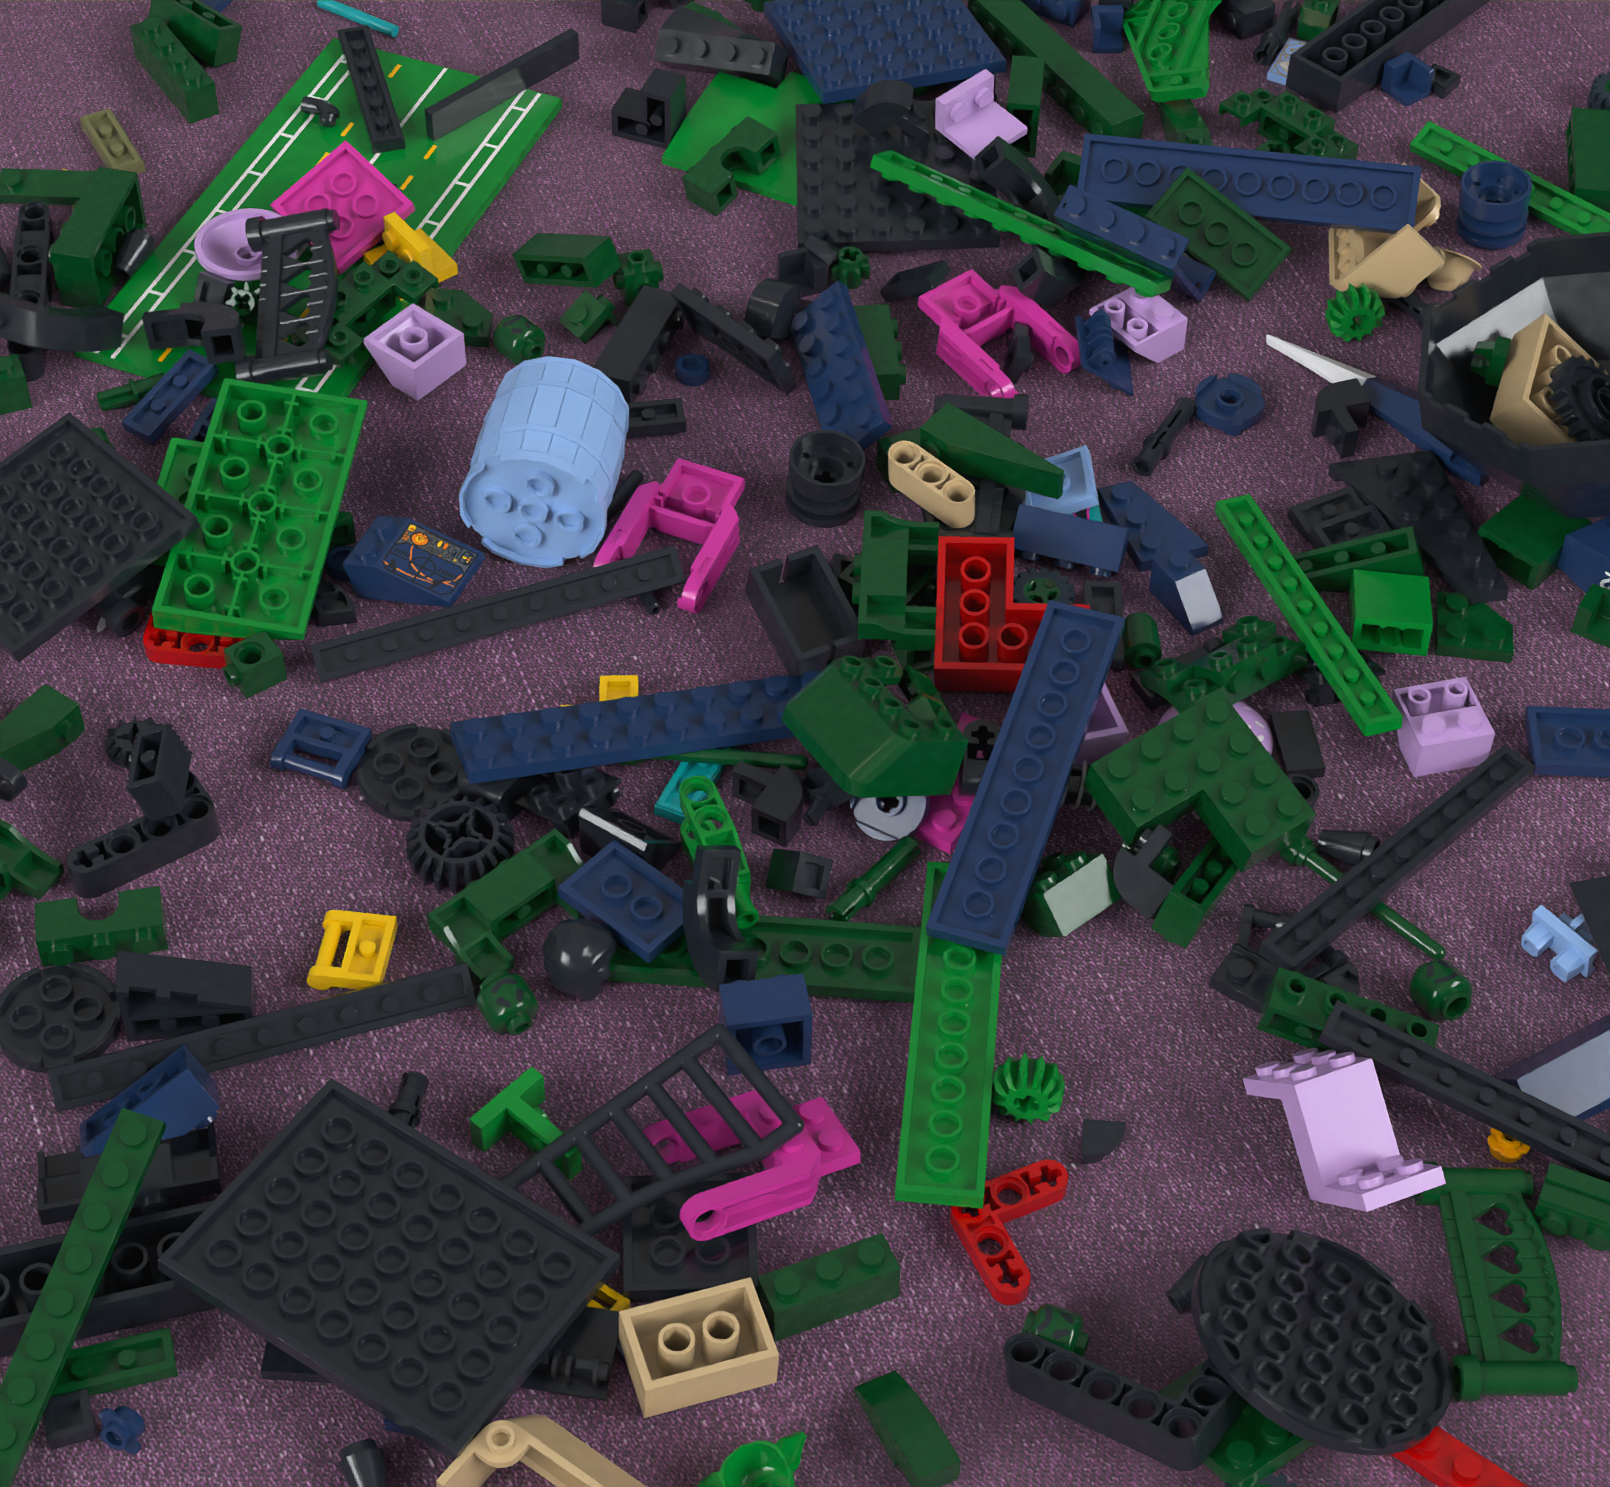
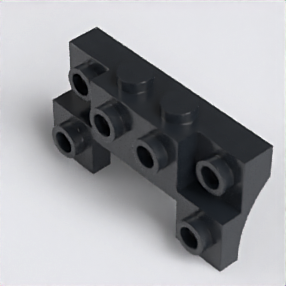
M214 1121L207 1125L208 1128L189 1131L186 1135L171 1138L172 1152L169 1143L159 1144L127 1220L180 1208L179 1201L222 1193ZM80 1145L75 1146V1152L47 1157L44 1151L37 1152L38 1185L36 1191L38 1212L42 1225L73 1220L101 1155L84 1157L80 1151Z

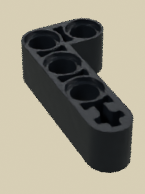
M189 770L181 813L154 821L149 820L145 815L73 849L68 854L66 862L75 893L83 898L99 897L215 841L219 835V827L214 803L196 776Z

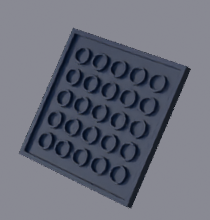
M775 0L764 3V14L823 104L856 99L870 85L882 80H899L917 88L971 78L984 69L992 74L1006 72V59L962 0Z

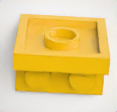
M395 212L383 217L385 232L382 233V238L385 244L363 253L364 262L371 266L390 250L407 264L412 260L417 262L436 276L439 283L458 274L457 263L421 228L414 231Z

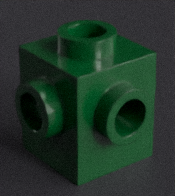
M650 249L617 254L622 266L612 276L616 290H620L626 308L631 307L642 289L641 286L647 285L659 288V282L664 281L662 265L660 261L655 262Z

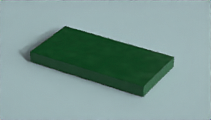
M1188 167L1184 169L1144 216L1149 221L1189 238L1190 242L1184 253L1194 261L1214 269L1216 272L1215 277L1248 303L1292 252V248Z

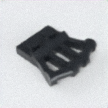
M1245 903L1238 942L1233 944L1232 950L1211 976L1209 987L1261 1014L1266 991L1278 968L1258 953L1259 949L1256 952L1247 947L1251 925L1273 929L1270 933L1271 935L1291 919L1293 915L1286 911L1283 914L1258 910L1254 909L1255 905ZM1329 945L1318 954L1324 962L1304 972L1303 975L1318 981L1323 976L1348 963L1349 958L1341 950H1335Z

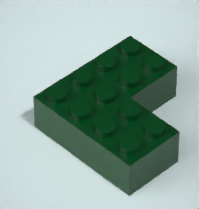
M1221 690L1093 762L1089 767L1083 784L1129 848L1136 844L1149 826L1154 829L1159 824L1168 826L1195 810L1241 873L1305 836L1316 816L1310 805Z

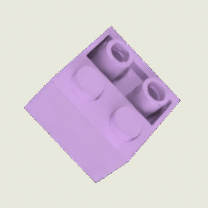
M1130 287L1090 309L1089 314L1091 316L1097 310H1103L1109 314L1111 318L1110 329L1113 334L1134 352L1156 363L1184 349L1188 318L1160 295L1144 297L1137 294L1134 287Z
M1466 677L1393 689V703L1403 716L1402 728L1397 729L1399 747L1413 777L1478 766L1489 757L1495 732Z

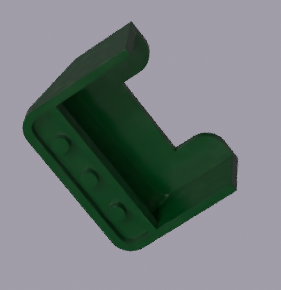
M846 655L833 660L787 701L782 721L839 787L851 795L862 798L950 795L969 740L957 728L956 724L948 718L935 717L930 720H916L905 709L903 703L896 699L886 688L887 685L898 684L903 675V671L897 662L888 656L878 655L875 658H857Z

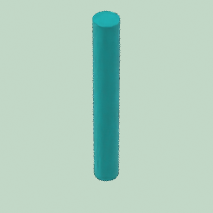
M317 0V6L321 9L361 25H367L369 28L393 38L398 35L399 27L395 24L335 0Z

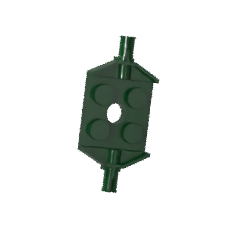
M910 665L902 668L903 675L898 686L909 701L906 707L910 714L916 720H930L935 717H944L952 720L953 717L949 712L948 706L930 677L913 669Z

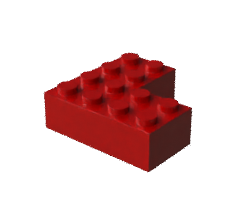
M939 536L934 685L938 691L1015 692L1048 605L1040 603H1013L1015 537ZM1070 604L1090 609V604Z

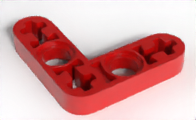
M151 612L143 635V644L147 658L155 663L222 669V667L226 666L223 649L246 638L193 634L154 628ZM198 643L208 645V648L201 652L189 650L191 646Z
M1041 1160L986 1181L983 1209L969 1208L971 1212L978 1211L977 1217H972L969 1213L962 1214L963 1208L966 1207L951 1206L950 1208L952 1227L990 1294L1001 1304L1016 1305L1024 1301L1029 1293L1031 1278L1027 1265L1003 1224L1053 1205L1064 1198L1067 1190L1068 1172L1061 1163L1055 1160ZM1046 1177L1049 1182L1056 1180V1184L1050 1187L1047 1182L1040 1183L1041 1178ZM1034 1189L1033 1195L1031 1196L1030 1190ZM1003 1190H1013L1021 1196V1200L1016 1204H1005L998 1199L997 1195ZM987 1198L989 1203L985 1205V1199ZM992 1239L997 1241L1002 1249L997 1254L989 1255L981 1252L977 1245L983 1240ZM1004 1264L1005 1273L1009 1280H1018L1017 1287L1012 1288L1009 1283L1002 1284L1003 1271L1001 1266Z

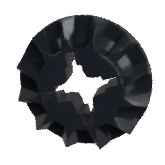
M136 715L132 722L126 723L119 720L117 728L108 729L107 740L104 741L107 757L120 767L131 768L129 764L132 762L130 758L133 756L132 752L134 751L133 744H131L133 737L138 732L163 724H156L152 717L141 721Z

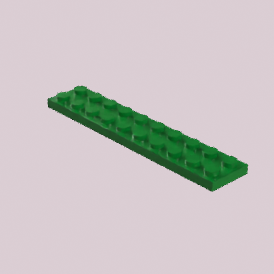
M928 861L895 1201L983 1209L1002 955L926 934L927 922L950 864Z

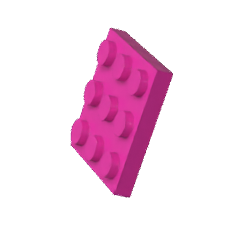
M346 140L270 204L272 210L281 216L323 208L335 209L340 219V229L335 230L333 234H329L335 254L337 272L340 275L360 259L363 253L368 252L383 239L382 233L385 232L384 216L395 212L405 220L415 211L414 204ZM313 242L307 243L310 247L313 246Z

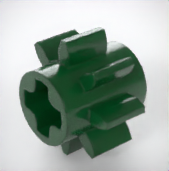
M855 247L840 249L838 256L829 266V271L831 272L830 280H838L847 286L848 289L860 287L862 279H870L869 256L863 255L861 250Z
M245 282L244 290L238 287L231 288L234 294L230 300L226 301V304L238 312L239 318H243L244 325L253 326L254 318L258 320L260 288L255 290V283Z

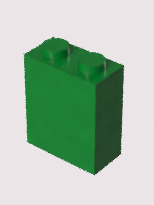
M1353 569L1348 610L1350 640L1355 648L1427 656L1433 626L1429 577Z

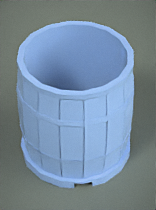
M552 356L525 360L505 374L497 389L496 397L484 418L471 458L470 471L459 492L460 516L467 527L472 525L473 529L483 536L481 540L482 545L492 553L517 564L542 568L563 566L565 559L577 556L583 559L595 551L607 527V509L613 500V494L619 479L625 454L626 433L629 428V406L619 387L598 369L575 359Z

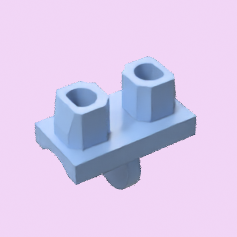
M1540 905L1533 911L1532 924L1522 935L1521 946L1533 957H1538L1548 947L1558 955L1550 961V969L1563 982L1569 981L1579 973L1587 978L1595 971L1593 961L1598 950L1592 946L1595 941L1592 934L1588 932L1589 928L1583 914L1572 919L1569 915L1563 913L1557 918L1543 905Z

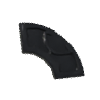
M320 579L311 612L316 618L319 627L357 623L355 607L347 592L338 584L333 585L324 579Z

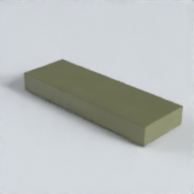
M110 108L79 117L82 129L106 168L137 172V174L146 172L144 161Z

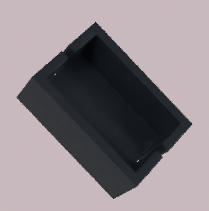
M818 545L787 555L782 583H779L783 568V562L780 558L749 569L745 593L789 675L798 677L808 671H822L826 668V664L829 665L833 660L846 655L862 658L867 639H858V618Z

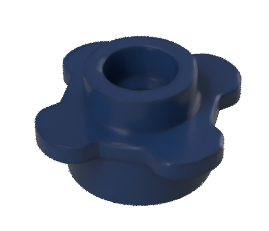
M119 1406L114 1410L110 1408L103 1409L99 1414V1418L102 1421V1429L99 1432L100 1439L115 1450L124 1449L129 1454H137L141 1450V1444L138 1442V1439L145 1431V1423L142 1417L135 1410L126 1406Z

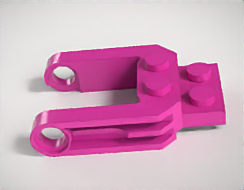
M970 269L919 296L918 307L940 326L936 354L981 396L1014 398L1015 394H1019L1018 391H1015L1011 380L1000 370V365L980 348L983 344L1004 334L1007 329L1012 328L1014 330L1015 321L1029 325L1028 336L1030 337V345L1058 371L1067 374L1081 366L1078 341L1036 302L1020 293L1018 287L1001 285L999 290L993 289L975 271Z
M678 458L662 484L653 481L637 487L597 554L593 567L633 557L651 527L658 529L660 532L701 544L703 547L690 568L691 575L684 586L682 596L677 599L679 609L699 614L740 543L739 517L734 507L745 489V478Z
M756 1090L729 1098L761 1139L783 1124ZM822 1096L792 1106L804 1121V1129L767 1158L761 1160L767 1170L698 1193L684 1203L680 1210V1220L694 1240H710L810 1205L818 1190V1182L822 1176L860 1163V1149ZM712 1105L684 1113L715 1152L741 1143ZM667 1119L649 1125L642 1131L653 1146L660 1141L669 1140L668 1144L658 1151L668 1164L676 1161L683 1163L697 1158ZM714 1210L708 1219L696 1222V1219L701 1214Z

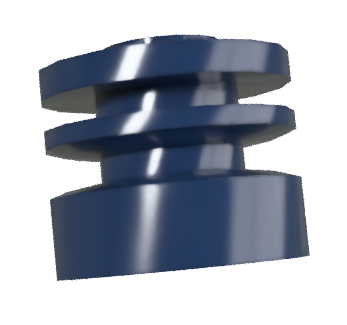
M1502 161L1481 162L1466 170L1460 183V203L1456 219L1458 235L1466 243L1477 248L1489 250L1505 249L1517 244L1524 237L1527 227L1528 206L1532 191L1530 175L1521 167Z

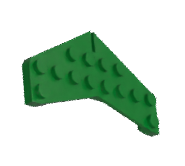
M1138 0L1130 7L1129 11L1124 13L1122 25L1153 101L1164 103L1173 100L1206 97L1210 86L1209 16L1221 0Z

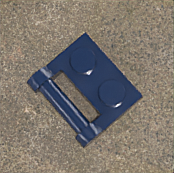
M300 708L275 747L271 756L270 766L283 772L286 769L331 781L332 786L346 789L350 783L353 770L365 752V746L372 740L371 729ZM297 749L338 761L335 767L294 755L293 752Z

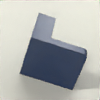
M1091 5L1089 35L1092 53H1123V5Z
M1407 51L1385 62L1380 89L1404 106H1410L1430 95L1434 69Z

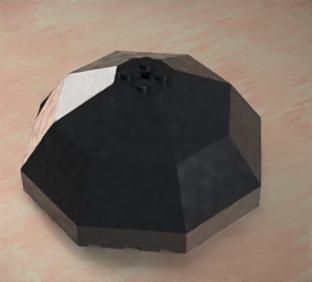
M1610 231L1537 238L1527 244V251L1517 258L1510 255L1490 267V274L1477 282V280L1472 278L1453 290L1452 298L1439 305L1434 302L1424 308L1418 381V399L1422 428L1483 475L1566 519L1610 516V440L1533 446L1522 442L1518 445L1507 437L1506 432L1495 427L1490 421L1499 387L1485 384L1486 378L1470 370L1473 358L1486 359L1482 355L1474 354L1478 341H1496L1497 336L1512 339L1514 334L1546 313L1599 365L1602 364L1604 370L1610 374Z

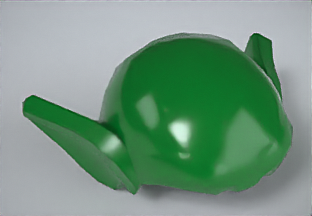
M797 1431L782 1437L776 1443L758 1440L743 1444L727 1456L721 1465L720 1471L712 1472L707 1477L701 1479L698 1487H795L794 1473L800 1464L802 1449L807 1436L803 1431Z

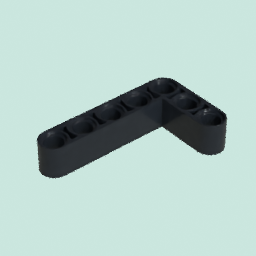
M1031 1333L1013 1335L1006 1340L1003 1346L1007 1383L1014 1392L1179 1471H1191L1203 1464L1248 1405V1402L1221 1375L1210 1357L1177 1399L1173 1400Z

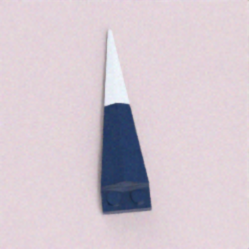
M1266 335L1267 345L1287 355L1331 383L1357 378L1371 400L1370 410L1403 434L1422 451L1432 450L1440 466L1451 475L1478 487L1489 479V477L1483 475L1422 428L1418 392L1277 337Z

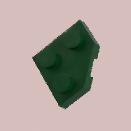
M430 288L427 291L425 311L464 333L465 346L489 347L493 327L492 313L463 290L446 288L435 290Z
M1437 591L1435 599V655L1511 663L1514 654L1512 624L1486 603L1471 605L1463 594Z

